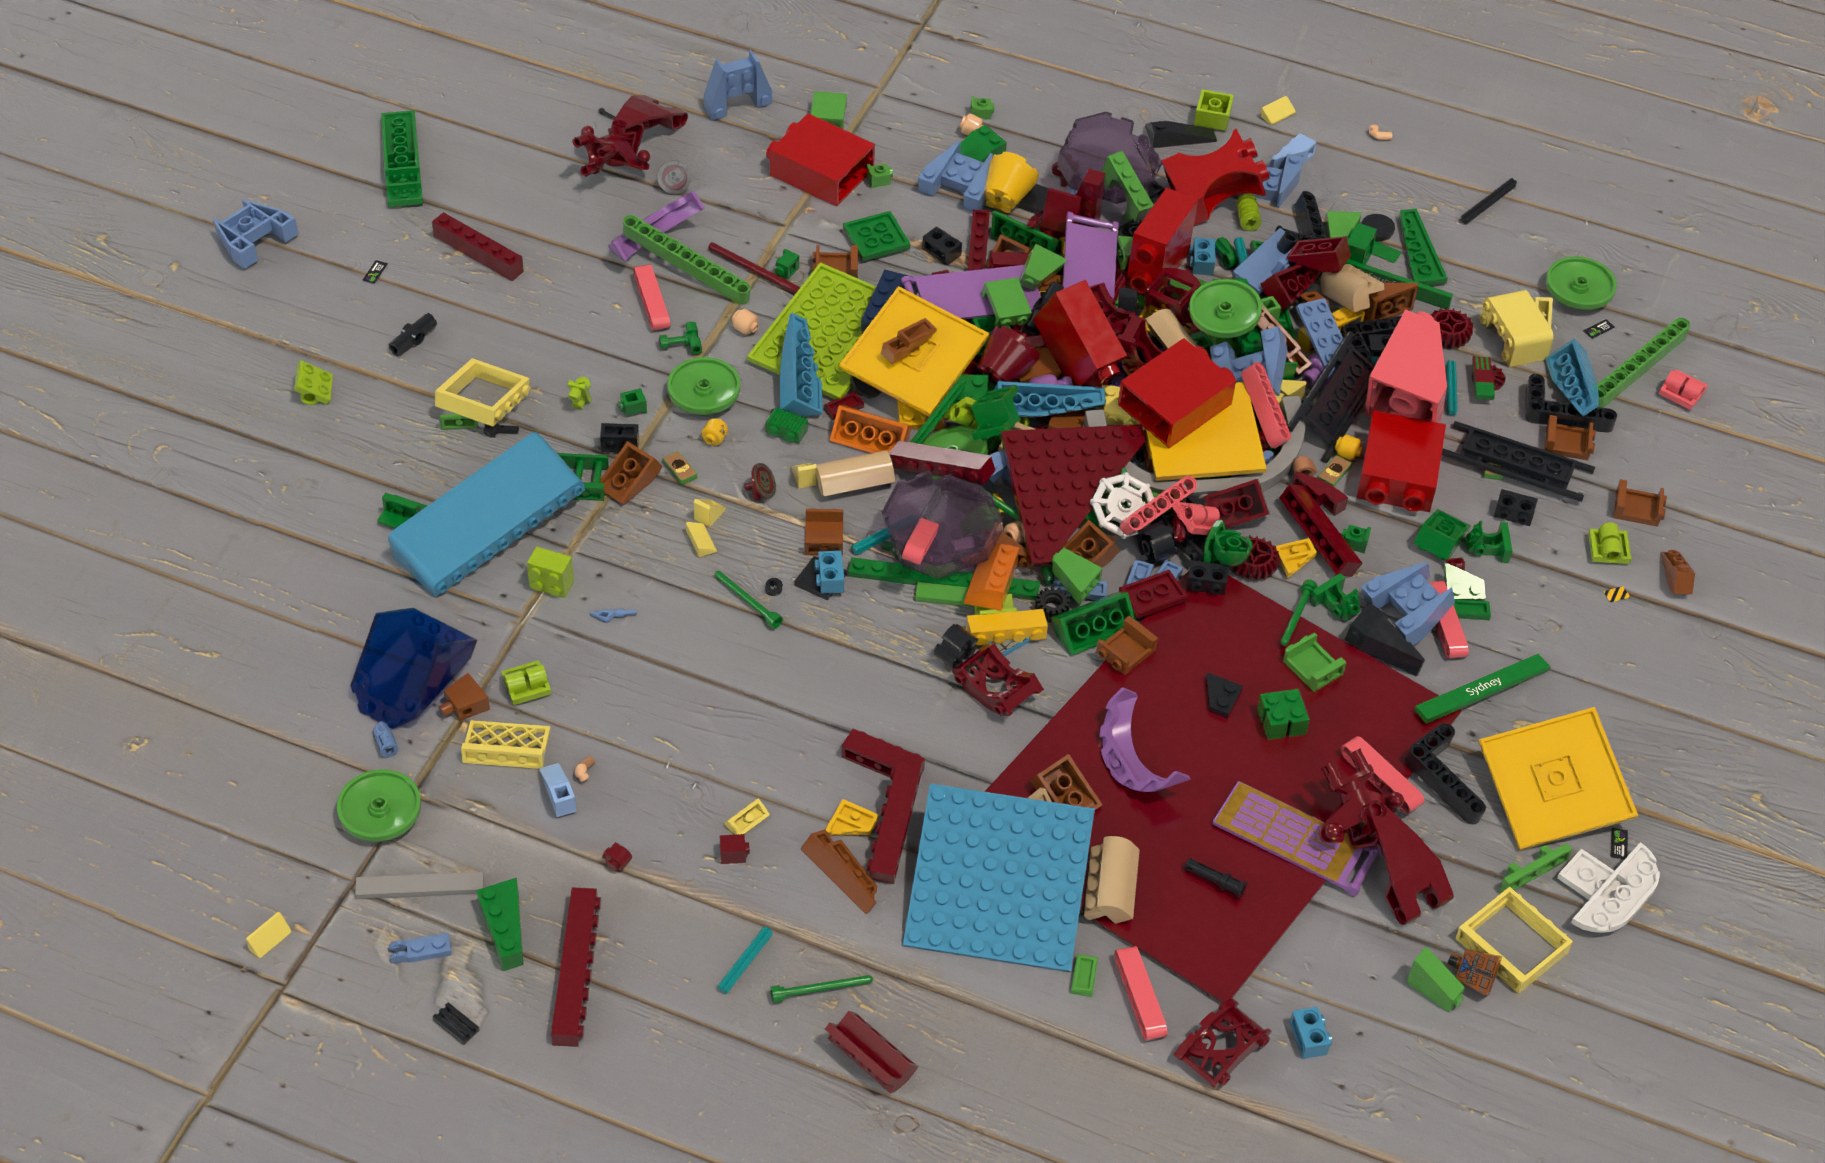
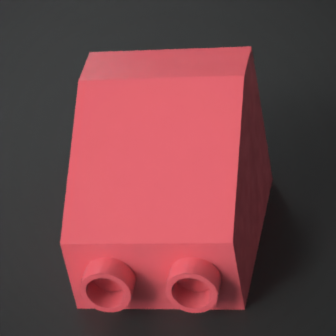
M1405 310L1370 374L1365 415L1372 418L1374 410L1441 423L1447 381L1440 324L1426 312L1419 311L1413 313Z

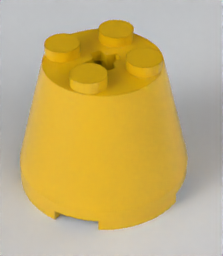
M1003 152L999 155L994 154L989 163L984 190L986 205L991 208L1000 209L1005 213H1010L1036 185L1039 178L1036 168L1026 163L1027 159L1011 152Z

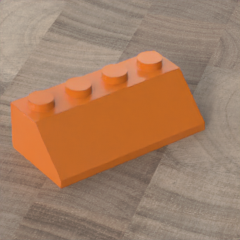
M839 405L829 441L870 453L885 450L889 453L898 441H909L913 425Z
M999 544L980 556L964 599V604L1002 611L1018 565L1019 547Z

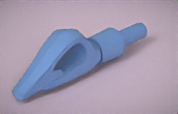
M624 608L590 612V615L603 622H610L615 617L637 614L636 609L624 610Z

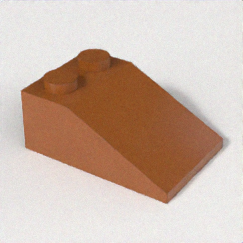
M1384 283V290L1369 294L1370 308L1362 310L1365 313L1364 321L1396 317L1403 314L1405 310L1412 311L1419 285L1417 283Z
M627 441L600 479V483H604L605 494L624 505L648 486L663 466L654 457Z
M1090 520L1063 546L1101 568L1107 565L1120 552L1115 543Z
M1069 754L1030 779L1036 790L1039 788L1046 789L1052 802L1095 808V810L1102 806V803Z

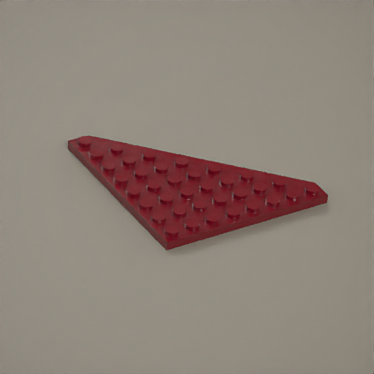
M1141 424L1009 430L1001 432L1000 437L1030 567L1048 566L1051 563L1055 553H1059L1093 509L1090 500L1093 499L1100 484L1099 481L1102 478L1106 479L1119 475L1122 468L1127 466L1145 442Z

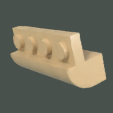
M1345 264L1342 270L1337 273L1323 272L1320 281L1322 294L1353 312L1370 308L1369 294L1384 290L1383 282L1350 264Z
M1162 309L1146 318L1148 328L1165 350L1183 338L1195 347L1198 346L1171 310Z
M887 450L816 464L819 492L823 496L896 482L893 464Z
M1108 836L1104 837L1103 844L1091 847L1084 917L1087 920L1107 916L1117 924L1133 919L1139 848L1128 839Z

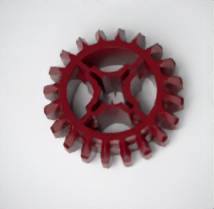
M1440 308L1439 311L1434 310L1430 314L1440 324L1441 340L1444 348L1450 347L1453 349V347L1459 349L1460 346H1465L1466 343H1469L1473 335V323L1466 313L1462 314L1461 310L1455 311L1454 308L1452 310Z
M1249 535L1248 538L1252 542V550L1249 557L1243 564L1231 566V569L1236 571V576L1242 575L1243 579L1247 577L1250 581L1252 579L1259 581L1260 578L1266 580L1267 577H1272L1280 562L1279 551H1277L1275 545H1272L1271 541L1266 542L1265 537L1259 539L1258 535L1255 538Z

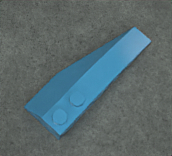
M791 313L781 359L780 408L798 416L821 415L823 413L822 383L816 373L818 366L813 360L814 349L809 344L811 337L807 320Z
M1574 338L1546 357L1545 360L1552 381L1571 401L1580 414L1585 416L1599 406V395L1587 351Z
M998 381L994 389L1017 385L1019 392L1014 396L1013 402L1019 417L1036 418L1105 406V389L1101 387Z

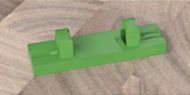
M1567 843L1555 850L1544 845L1538 853L1540 858L1525 867L1520 868L1513 862L1508 865L1506 871L1508 876L1503 878L1500 891L1504 892L1509 887L1516 890L1568 861L1572 848Z

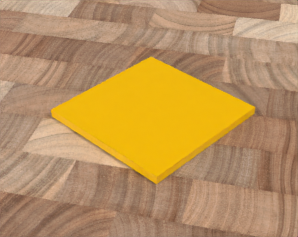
M898 286L839 364V369L930 417L989 338V333ZM924 318L937 328V331L925 343L893 365L881 354L883 343L896 337L898 331Z
M1236 382L1233 401L1229 407L1171 448L1164 445L1145 428L1156 481L1182 479L1186 476L1201 478L1266 473L1267 468L1254 412L1244 382Z
M1595 707L1482 738L1478 741L1519 851L1638 818V813Z

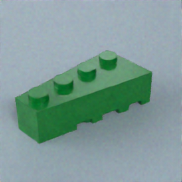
M517 877L476 890L478 905L503 971L524 965Z

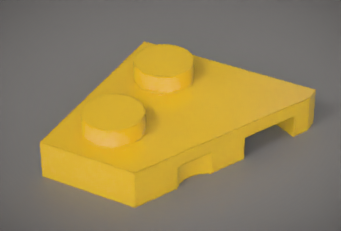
M1309 538L1276 546L1277 551H1279V563L1287 578L1291 577L1316 557V550Z
M842 799L825 830L829 836L871 835L879 820V814Z

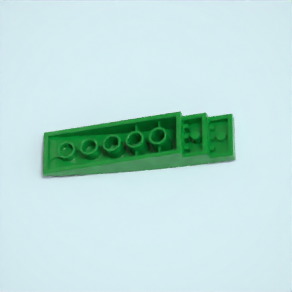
M415 110L381 113L388 207L423 204Z

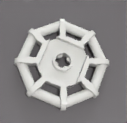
M1128 472L1106 479L1102 478L1099 481L1100 484L1093 499L1090 500L1100 528L1103 527L1121 536V539L1139 534L1135 532L1131 535H1126L1121 531L1120 527L1110 523V520L1113 519L1121 523L1126 517L1144 506L1145 502L1142 501V494H1145L1147 502L1151 501L1154 498L1150 489L1151 485L1130 476ZM1122 482V487H1113V484ZM1129 484L1139 488L1140 490L1138 491L1130 487ZM1105 490L1110 493L1107 499L1102 498ZM1128 502L1127 506L1130 508H1123L1121 503ZM1101 506H1106V513L1108 514L1106 518ZM1151 521L1149 524H1147V525L1144 526L1143 528H1146V527L1150 526L1153 521Z

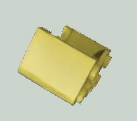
M1527 290L1485 298L1482 312L1479 316L1480 323L1484 327H1490L1492 324L1496 327L1499 336L1505 342L1501 353L1502 359L1506 361L1509 367L1542 361L1549 356L1554 338L1553 331Z

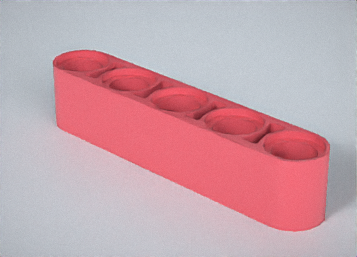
M652 265L634 267L635 281L652 331L670 328L669 315Z
M1255 362L1243 370L1241 375L1268 444L1276 449L1290 440L1291 435L1266 370L1261 363Z
M1186 476L1122 520L1120 524L1121 531L1126 535H1131L1173 507L1176 502H1180L1194 492L1197 488L1196 480L1191 476Z
M921 518L909 538L901 558L920 565L936 536L939 524Z
M1445 581L1429 582L1439 594L1448 590ZM1453 605L1435 625L1447 659L1467 657L1469 653L1468 643Z
M1356 736L1341 746V754L1354 768L1356 766L1349 753L1361 748L1368 764H1371L1374 769L1368 780L1383 794L1401 793L1404 797V804L1399 809L1403 813L1409 814L1424 803L1422 793L1363 738Z
M1137 946L1115 950L1116 965L1144 1040L1148 1041L1166 1037L1168 1034L1166 1022Z

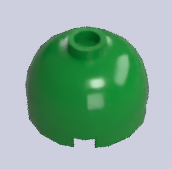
M1220 531V534L1216 535L1214 539V555L1224 565H1241L1251 553V540L1247 536L1246 538L1240 536L1241 533L1238 531Z

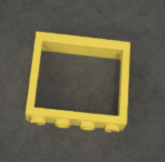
M472 358L435 391V406L494 426L507 413H510L525 396H528L531 389L529 386L530 378ZM476 377L511 389L492 407L457 395Z
M1510 887L1462 924L1455 938L1468 950L1502 956L1496 975L1517 994L1521 993L1567 955L1573 943L1567 937V934L1560 931L1551 920L1546 919L1538 912L1536 907L1530 905ZM1505 906L1557 949L1526 975L1520 972L1475 932L1476 929Z

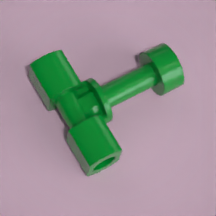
M687 322L685 324L686 332H684V336L667 338L666 334L659 335L660 348L668 349V345L685 343V346H690L691 354L697 355L702 353V345L698 337L696 322Z

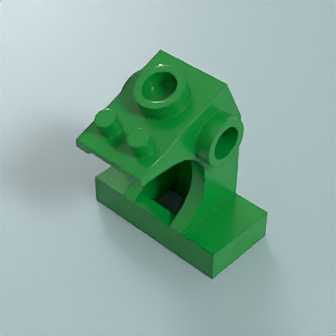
M1482 521L1474 525L1465 538L1467 550L1479 556H1500L1501 563H1509L1513 550L1508 522H1500L1498 532L1494 534L1483 532Z
M1341 573L1312 590L1310 603L1314 607L1321 603L1324 604L1336 618L1347 621L1360 613L1358 591L1355 588L1347 595L1342 591L1345 577Z

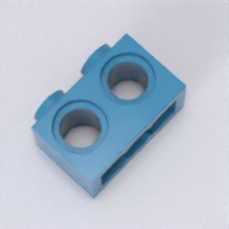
M1194 238V244H1190V255H1193L1190 256V267H1193V274L1213 275L1215 268V239Z
M818 552V560H815V571H819V574H816V584L820 586L821 593L844 592L842 552Z
M1318 1007L1293 1011L1290 1024L1302 1059L1328 1055L1329 1048L1332 1046V1038L1330 1033L1326 1032L1325 1018L1323 1014L1320 1015Z

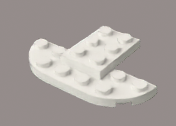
M1640 842L1614 871L1583 849H1580L1557 877V879L1589 900L1575 915L1571 923L1582 930L1599 933L1615 931L1626 925L1652 896L1658 885L1660 871H1658L1657 860L1652 852Z

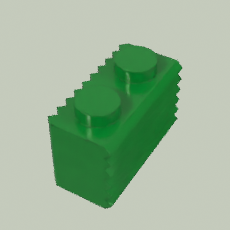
M775 407L766 421V432L769 435L784 438L788 442L800 444V441L808 431L807 417L804 418Z

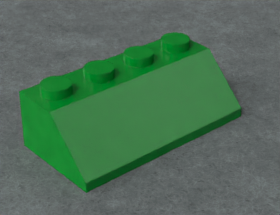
M993 211L992 239L998 241L1001 234L1030 248L1037 244L1058 255L1060 254V240L1035 228L1032 229V227H1028L1026 224L1003 213Z
M1119 591L1051 618L1057 637L1070 655L1097 646V642L1100 639L1105 642L1123 628L1124 619L1128 616L1136 620L1128 592Z

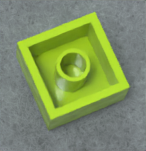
M1202 89L1196 109L1194 125L1227 131L1234 95Z
M536 546L527 561L529 587L536 591L565 598L574 583L572 557Z

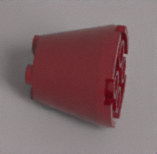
M996 326L990 334L977 369L982 373L981 375H988L989 381L995 383V386L998 381L1014 382L1037 363L1040 358L1039 353L1035 347L1030 348L1028 343L1023 340L1024 337L1006 326L1001 328Z

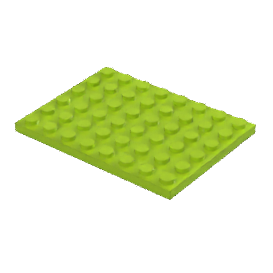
M819 263L747 355V361L780 375L789 316L791 313H794L807 320L811 337L809 344L814 349L813 360L818 366L816 373L817 377L821 379L822 394L834 400L841 399L852 386L850 383L851 375L839 369V364L861 336V320L876 286Z

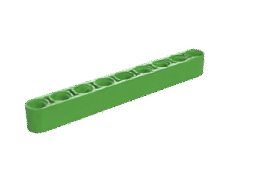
M634 215L624 217V236L734 302L744 305L750 301L749 283Z
M1685 318L1675 319L1598 383V407L1604 408L1684 341L1690 327V322Z

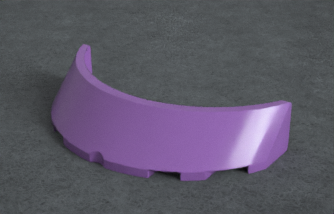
M692 191L647 216L643 221L664 233L680 222L702 211L705 207L695 191ZM623 233L612 240V243L608 244L609 249L624 261L628 260L632 254L642 247L624 236Z
M1121 688L1108 701L1105 708L1107 710L1106 717L1100 729V737L1103 741L1101 752L1111 775L1122 785L1142 792L1158 791L1191 780L1189 775L1174 771L1168 778L1159 777L1150 772L1141 763L1135 752L1131 737V719L1138 695L1136 692Z

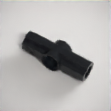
M1051 282L1045 294L1036 301L1033 307L1034 312L1025 325L1027 330L1035 334L1040 333L1033 318L1056 292L1064 289L1062 285Z
M427 313L415 323H407L402 328L401 334L388 344L389 349L394 355L398 356L413 344H421L425 334L437 325V320L432 314Z

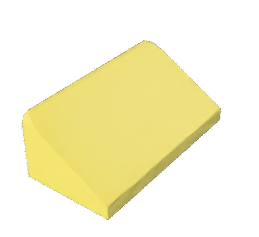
M1284 96L1262 107L1260 117L1270 125H1273L1295 114L1296 111L1289 98Z
M686 522V532L698 557L716 553L717 550L704 524Z
M757 798L724 822V824L734 834H745L768 817L770 813L760 799Z
M280 912L273 915L246 938L249 951L258 958H262L291 933L290 927Z

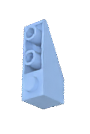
M1299 133L1290 140L1288 145L1283 146L1277 155L1272 157L1270 161L1271 168L1284 169L1287 154L1304 157L1303 163H1305L1314 155L1316 141Z
M556 763L539 768L556 817L576 812L575 796L560 764Z

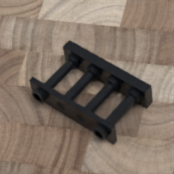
M1193 494L1186 497V503L1205 506ZM1161 514L1156 518L1155 523L1161 522L1166 527L1170 526L1172 528L1174 543L1190 560L1204 562L1205 547L1200 549L1195 543L1206 539L1208 536L1196 534L1190 538L1186 536L1183 542H1179V540L1174 539L1173 514L1169 516ZM1224 524L1225 530H1230V529Z

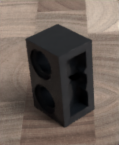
M936 226L923 236L922 249L948 266L961 256L962 242Z
M601 423V452H620L627 441L639 448V424Z
M1501 489L1494 517L1530 526L1538 498Z
M1191 560L1186 590L1225 595L1229 566Z

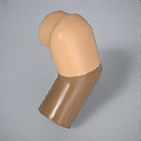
M589 755L575 767V777L580 782H584L589 778L586 771L595 764L592 756Z

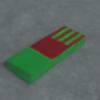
M1473 356L1472 368L1476 399L1494 400L1495 391L1491 357Z

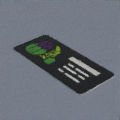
M375 260L363 281L375 284L388 263Z
M1605 319L1583 331L1593 339L1614 329L1615 326Z
M1612 828L1611 857L1625 860L1627 858L1628 831Z

